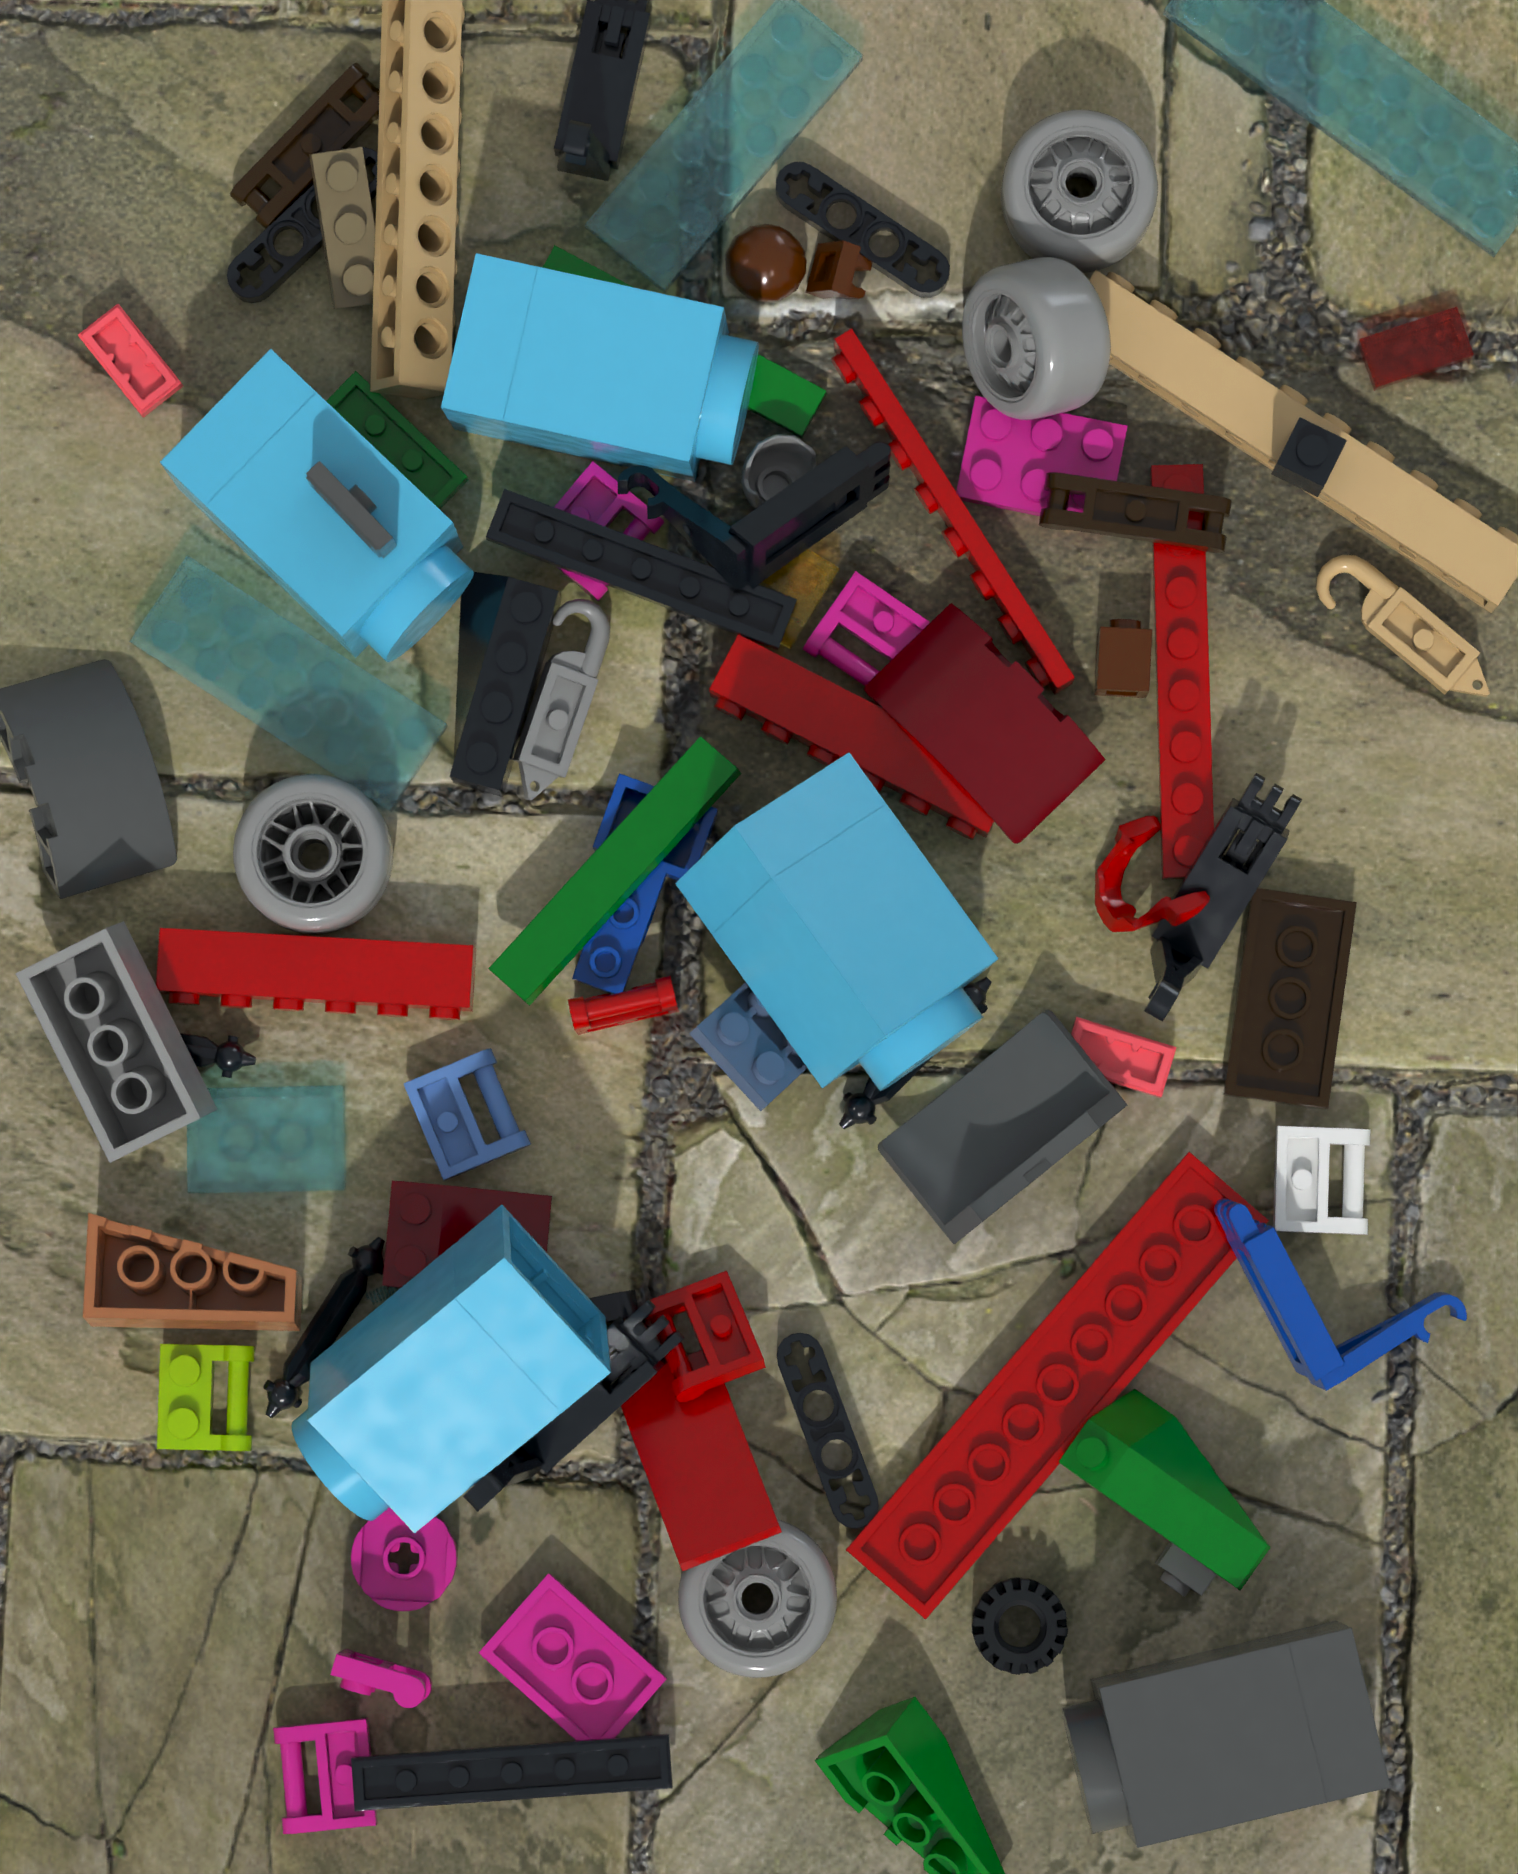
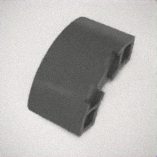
M102 659L0 688V741L9 756L19 783L29 782L35 804L38 806L29 809L37 839L43 873L58 897L63 899L174 865L177 861L176 848L158 772L137 713L112 663L109 660Z
M1044 1010L980 1064L878 1144V1151L950 1241L956 1244L1127 1106V1103L1051 1010Z

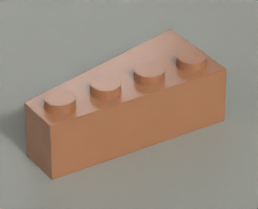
M88 1213L83 1318L91 1327L301 1330L303 1279L297 1270L233 1252L228 1253L204 1246L201 1243L173 1238L155 1233L149 1229L134 1225L129 1226Z

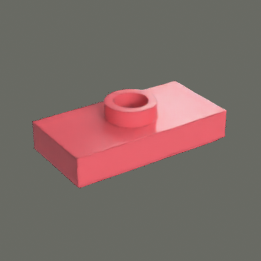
M116 304L78 334L81 341L143 418L184 387L119 304Z
M1075 1018L1071 1035L1110 1083L1158 1098L1162 1097L1177 1047L1083 1018Z

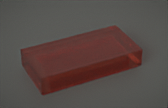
M1457 307L1361 338L1357 342L1374 391L1471 359L1474 355Z

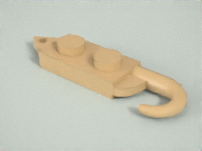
M1340 555L1331 558L1321 567L1317 576L1316 590L1319 599L1328 609H1334L1336 606V602L1329 591L1330 581L1339 573L1351 574L1370 590L1363 601L1360 611L1361 621L1366 630L1444 695L1448 691L1487 697L1490 694L1477 659L1480 652L1405 589L1394 584L1372 564L1356 555ZM1473 682H1479L1481 684V689H1474Z

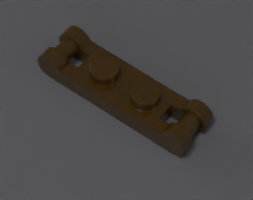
M358 63L350 66L231 190L230 196L240 206L247 204L257 214L256 221L265 229L314 184L309 154L348 149L375 120L379 119V89L367 79L369 73ZM353 94L364 103L355 113L343 103ZM269 178L281 188L272 199L261 190L262 185Z
M1046 473L1044 490L1049 491L1047 507L1042 508L1040 512L1039 526L1055 530H1073L1188 547L1211 553L1225 552L1227 536L1222 534L1224 517L1230 516L1232 500L1228 498L1065 473ZM1070 494L1085 496L1082 513L1067 510ZM1189 511L1204 514L1201 530L1187 528Z

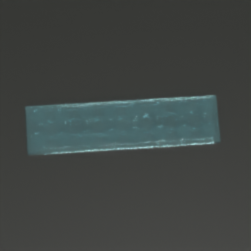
M1171 0L1164 9L1163 15L1492 257L1496 256L1517 228L1518 142L1324 0Z

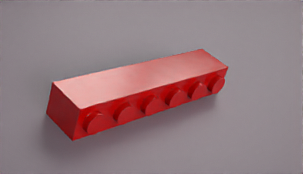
M739 634L737 635L709 688L710 696L717 699L714 705L716 709L742 721L746 714L764 723L760 731L783 744L788 745L790 739L793 738L810 747L807 755L825 766L830 765L850 752L878 792H881L883 786H886L902 794L899 803L912 811L927 816L930 809L948 818L945 825L947 828L965 838L973 840L976 833L985 838L987 837L994 824L990 816L957 780L883 708Z
M160 928L156 986L161 994H169V1004L200 1005V996L221 997L220 1006L230 1008H252V999L273 1000V1009L283 1011H304V1002L325 1003V1012L356 1014V1005L377 1006V1015L408 1017L409 1008L429 1009V1018L460 1020L461 1011L473 1012L477 949L474 945Z

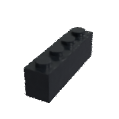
M474 572L470 583L461 594L454 762L450 772V778L453 783L500 797L504 796L514 763L513 757L527 719L554 624L552 621L561 604L559 591L509 576Z

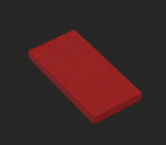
M702 1350L687 1355L693 1370L707 1365ZM666 1363L658 1373L623 1403L621 1408L682 1571H685L779 1534L782 1531L725 1383L706 1390L694 1400L679 1402L671 1387L674 1378L668 1363Z

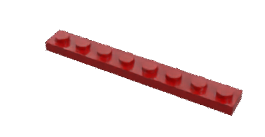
M851 328L835 338L834 350L837 354L831 358L834 367L846 384L855 381L864 395V398L858 401L859 405L872 426L875 428L882 424L892 439L888 443L891 448V456L897 466L902 471L910 467L920 483L914 488L917 497L929 514L938 511L948 527L942 531L945 541L957 558L965 554L975 569V572L969 575L970 579L984 601L993 597L1003 615L997 618V621L1009 641L1013 645L1019 641L1023 644L1031 659L1025 662L1031 676L1042 687L1049 685L1054 695L1072 685L1075 677L853 329Z
M1203 464L1151 465L1150 486L1204 494ZM1189 511L1187 528L1201 530L1204 514ZM1152 542L1162 880L1184 879L1214 830L1206 552L1194 548Z

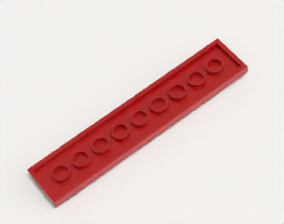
M1188 1152L882 1506L874 1518L846 1548L847 1552L925 1620L1060 1464L1059 1460L1088 1419L1112 1404L1236 1260L1237 1257L1214 1212L1216 1202L1223 1198L1245 1205L1253 1219L1265 1224L1269 1221L1192 1153Z

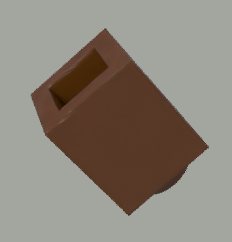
M1132 619L1110 620L1109 627L1100 626L1097 633L1094 695L1147 697L1150 687L1152 629H1141V621Z

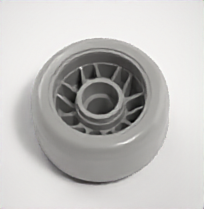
M1092 110L1059 112L1040 120L1029 128L1017 141L1007 159L1001 185V207L1004 220L1020 248L1031 258L1055 257L1065 260L1077 267L1082 273L1101 270L1119 262L1140 243L1151 223L1158 196V179L1155 164L1142 139L1134 130L1117 118ZM1076 177L1087 179L1093 184L1094 192L1088 197H1075L1067 190V181Z
M1055 257L1032 258L991 269L973 285L963 312V347L974 382L982 395L994 408L1008 417L1019 420L1039 419L1077 409L1088 403L1098 393L1104 383L1110 362V330L1107 316L1097 291L1089 279L1077 267Z
M304 774L292 776L274 783L262 791L249 804L236 829L233 844V862L238 882L244 894L265 917L275 924L294 932L325 934L353 925L375 907L383 896L391 877L393 844L383 816L362 791L332 776ZM313 843H322L329 850L327 863L317 870L305 868L302 863V854L305 848Z
M779 1519L777 1520L782 1531L781 1533L682 1571L678 1589V1607L688 1638L699 1653L709 1662L726 1672L738 1676L766 1678L797 1668L817 1652L826 1640L834 1622L837 1608V1587L832 1567L826 1555L807 1533ZM752 1583H763L773 1593V1603L764 1612H751L743 1604L742 1593Z

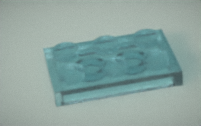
M345 1086L207 1088L217 1110L187 1125V1193L346 1191Z

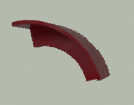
M950 603L866 684L864 691L906 729L957 780L1009 840L1018 844L1106 759L1069 715L1064 716L1041 694L1045 689L1017 661L1011 664L992 643V637L965 613Z

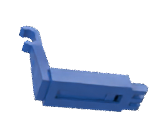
M1223 1198L1215 1204L1214 1212L1226 1234V1238L1295 1371L1307 1377L1311 1384L1325 1391L1343 1382L1412 1336L1428 1343L1430 1333L1424 1328V1319L1437 1309L1448 1305L1450 1316L1464 1321L1467 1319L1466 1308L1460 1299L1444 1292H1437L1401 1313L1335 1346L1274 1227L1267 1226L1265 1223H1260L1253 1219L1248 1208L1235 1201Z

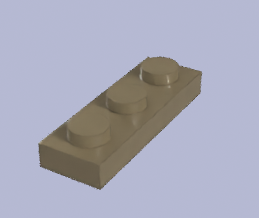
M363 147L309 154L333 309L373 304L375 224Z

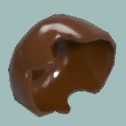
M761 224L750 226L733 238L725 253L728 281L750 300L779 302L797 291L806 274L807 260L801 243L788 230L777 225Z

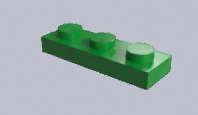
M357 371L326 400L439 509L468 481V477L380 393L370 392V384Z

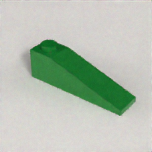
M1133 1389L1089 1418L1059 1460L1061 1465L1239 1591H1241L1271 1548L1239 1502L1232 1496L1216 1474L1208 1459L1190 1438L1179 1419L1136 1389Z
M916 1697L878 1710L816 1758L815 1762L844 1801L858 1813L863 1808H866L888 1827L883 1835L896 1846L903 1840L924 1858L923 1866L927 1873L1005 1874L946 1737Z

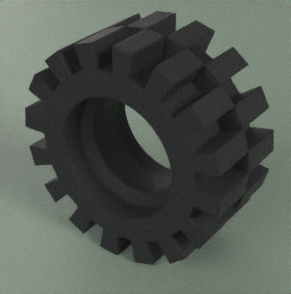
M1010 1578L1009 1580L994 1584L992 1588L987 1592L985 1591L980 1597L973 1612L972 1634L982 1656L995 1668L1016 1675L1023 1673L1032 1674L1045 1666L1048 1667L1054 1662L1053 1659L1058 1653H1061L1068 1634L1067 1616L1060 1600L1049 1588L1029 1578ZM1016 1605L1030 1607L1036 1612L1040 1620V1632L1037 1638L1031 1644L1023 1647L1008 1644L1003 1640L999 1632V1621L1002 1614L1008 1608Z

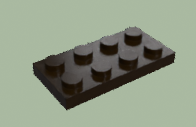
M1257 888L1249 903L1223 1095L1322 1110L1329 1108L1357 902Z

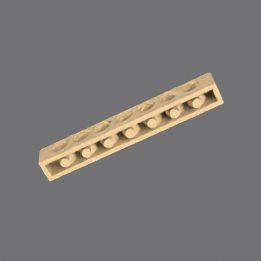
M382 0L370 392L423 400L444 395L452 360L453 330L456 323V314L453 306L454 280L457 274L455 237L459 221V212L456 207L457 178L460 173L458 135L462 119V111L459 106L460 77L463 71L461 33L465 18L462 0Z

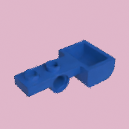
M619 773L593 844L594 851L601 846L653 789V785ZM711 807L586 943L574 971L573 980L611 994L625 991L638 952L650 927L666 877L678 881L703 857L716 821L717 808Z

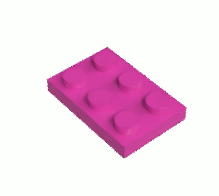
M975 396L956 492L961 500L965 502L1040 516L1041 509L1047 507L1049 491L1044 490L1046 473L1057 472L1117 481L1128 426L1066 413H1059L1039 419L1019 420L999 412L985 397ZM1070 494L1067 510L1082 513L1085 496Z
M550 1573L546 1575L479 1651V1654L575 1740L615 1738L667 1679L663 1673Z

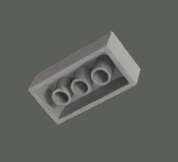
M124 921L107 927L15 973L109 1163L217 1110Z

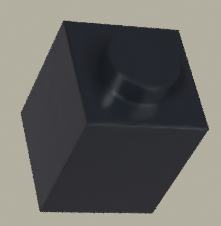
M1299 417L1271 474L1318 497L1347 440Z

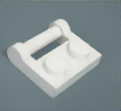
M1296 1126L1276 1127L1273 1227L1276 1232L1368 1235V1219L1363 1218L1365 1146H1370L1371 1130ZM1330 1144L1344 1145L1342 1217H1328Z

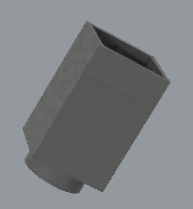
M1336 1620L1092 1678L1090 1680L1095 1700L1062 1708L1073 1765L1092 1834L1126 1826L1127 1834L1137 1848L1391 1787L1351 1627Z

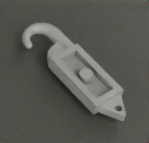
M574 599L566 602L557 610L552 621L555 626H560L570 614H584L591 623V631L583 653L578 651H561L552 655L548 662L545 663L513 760L519 763L525 800H533L555 779L566 777L598 683L596 678L609 643L611 627L605 612L599 605L590 600ZM533 781L536 783L534 791L530 788V784Z

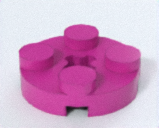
M390 1507L375 1520L367 1521L356 1535L351 1551L352 1571L359 1586L378 1605L393 1611L421 1609L441 1597L454 1578L458 1561L455 1540L447 1524L442 1519L435 1516L414 1533ZM403 1542L410 1544L411 1552L419 1553V1564L410 1565L409 1573H400L399 1565L395 1562H390V1553L399 1551Z

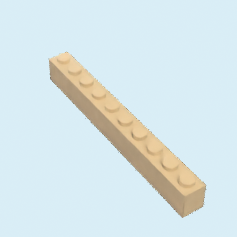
M1095 270L1089 281L1097 291L1107 316L1111 340L1110 365L1272 471L1299 417L1346 439L1347 442L1319 496L1316 497L1310 493L1308 494L1488 612L1492 613L1498 607L1518 576L1517 534L1501 526L1497 531L1479 520L1482 513L1473 505L1459 498L1451 502L1436 492L1439 486L1427 475L1417 470H1412L1410 474L1392 463L1395 457L1384 447L1372 441H1369L1367 445L1362 444L1349 435L1351 428L1341 419L1329 413H1325L1321 417L1307 408L1308 400L1295 389L1287 385H1282L1278 389L1262 378L1265 374L1264 371L1252 361L1241 356L1235 361L1219 350L1221 343L1209 333L1199 328H1195L1192 333L1175 322L1178 318L1177 314L1166 305L1156 300H1152L1148 304L1132 294L1135 289L1134 286L1120 275L1108 272L1105 276Z

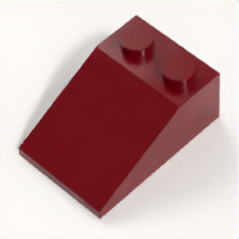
M392 1180L382 1286L403 1287L500 1205H503L547 1252L552 1196Z

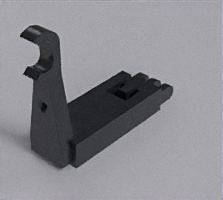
M587 0L554 145L555 156L559 157L558 171L608 181L611 168L618 169L651 25V15L647 13L649 0ZM621 27L628 28L622 58L620 59L625 34L620 33Z
M876 442L856 455L847 446H844L732 526H729L680 493L647 466H632L621 472L618 477V494H628L630 489L634 487H643L655 496L648 498V519H654L663 515L731 584L738 588L747 582L754 588L864 510L869 501L889 487L891 448L887 443Z
M1255 773L1239 801L1232 798L1172 897L1173 900L1194 892L1205 891L1210 896L1208 904L1200 913L1177 926H1172L1166 919H1163L1154 927L1152 937L1155 940L1151 946L1150 954L1156 984L1148 997L1150 1001L1144 1011L1162 1022L1172 1008L1182 987L1196 976L1201 966L1207 969L1210 967L1288 839L1290 830L1286 826L1302 799L1292 794L1285 802L1281 811L1274 806L1284 788L1274 783L1265 799L1262 800L1256 795L1262 789L1265 777L1258 773ZM1240 829V831H1239L1238 834L1236 835L1235 839H1234L1233 842L1231 843V841H1232V839L1234 838L1235 834H1236L1237 831ZM1231 843L1229 849L1227 850L1226 854L1224 855L1226 849L1228 848L1229 844Z
M649 1299L625 1321L619 1316L607 1327L609 1354L614 1351L609 1356L611 1373L474 1484L463 1496L477 1512L504 1487L529 1479L541 1469L548 1473L665 1365L661 1359L675 1348L684 1337L678 1330L668 1335L663 1343L656 1337L670 1323L664 1315L660 1316L649 1327L641 1321L647 1318L656 1307Z

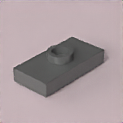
M320 461L306 473V479L310 486L379 558L382 557L384 559L397 546L393 537L371 515L377 508L376 505L356 484L348 491Z

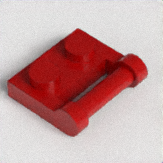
M671 976L657 978L653 983L636 986L629 991L616 994L608 993L585 999L583 996L568 999L574 1030L578 1035L679 1012Z
M727 1271L650 1300L656 1307L644 1319L646 1325L651 1326L662 1315L670 1321L656 1335L657 1338L663 1343L668 1335L677 1331L672 1318L674 1315L686 1311L707 1362L706 1366L693 1370L682 1342L665 1356L674 1378L671 1387L679 1402L694 1400L708 1389L766 1368L760 1348Z

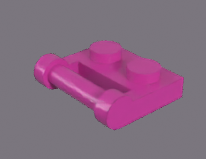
M594 461L590 463L554 506V508L607 528L624 509L634 519L623 531V534L642 541L649 532L655 534L665 523L661 517L648 519L647 505L630 491L628 494H618V481ZM557 567L596 601H599L608 591V588L602 583Z
M855 571L805 643L803 650L814 658L818 655L822 656L866 686L880 671L831 638L838 625L891 661L930 622Z
M344 1649L336 1654L330 1674L342 1678L340 1687L352 1692L368 1696L371 1695V1692H375L376 1688L391 1692L398 1705L404 1708L416 1707L432 1691V1682L426 1673L349 1649Z
M368 1718L287 1725L273 1728L274 1744H280L287 1815V1817L281 1818L283 1834L376 1826L378 1824L377 1810L355 1811L351 1758L371 1755ZM315 1740L322 1809L320 1814L307 1813L301 1742Z

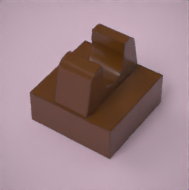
M845 240L818 243L805 293L821 299L863 298L866 290L856 287L852 281L855 271H871L872 262L860 254V246Z

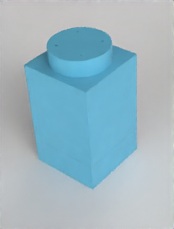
M476 253L441 409L455 430L628 468L637 465L647 466L657 474L695 482L700 459L733 465L750 401L759 342L729 336L725 310L721 306Z
M272 349L160 461L177 488L355 658L368 645L386 662H391L400 657L446 614L464 592L474 575V571L456 555L463 548L454 523ZM320 461L348 491L356 484L376 505L377 508L371 515L393 537L397 545L384 559L382 557L379 558L310 486L306 479V473L317 462Z
M850 752L733 826L675 883L822 1089L860 1063L879 1091H882L937 1054L983 1018L963 988L996 962L998 957Z
M500 1205L310 1363L308 1409L292 1422L291 1427L294 1439L302 1455L318 1478L350 1511L365 1520L373 1521L390 1507L416 1533L611 1373L606 1317L503 1205Z

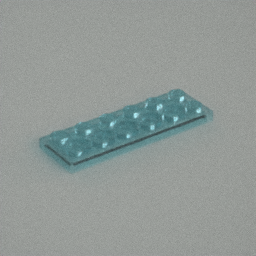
M775 0L585 223L586 229L665 293L863 61V54L797 0Z
M188 555L130 640L134 646L329 773L355 786L369 799L389 812L393 811L448 727L447 723Z

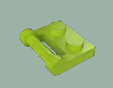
M160 1344L157 1449L252 1451V1435H247L249 1362H254L255 1346ZM214 1361H228L226 1435L212 1434Z

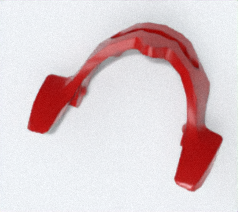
M1144 816L1120 825L1115 836L1116 845L1096 870L1095 906L1101 920L1112 932L1135 931L1156 924L1163 919H1166L1172 926H1177L1200 913L1210 900V896L1205 891L1194 892L1173 900L1171 897L1166 896L1139 918L1134 917L1137 912L1136 908L1123 901L1120 887L1124 871L1138 847L1151 839L1161 829V824L1155 816Z

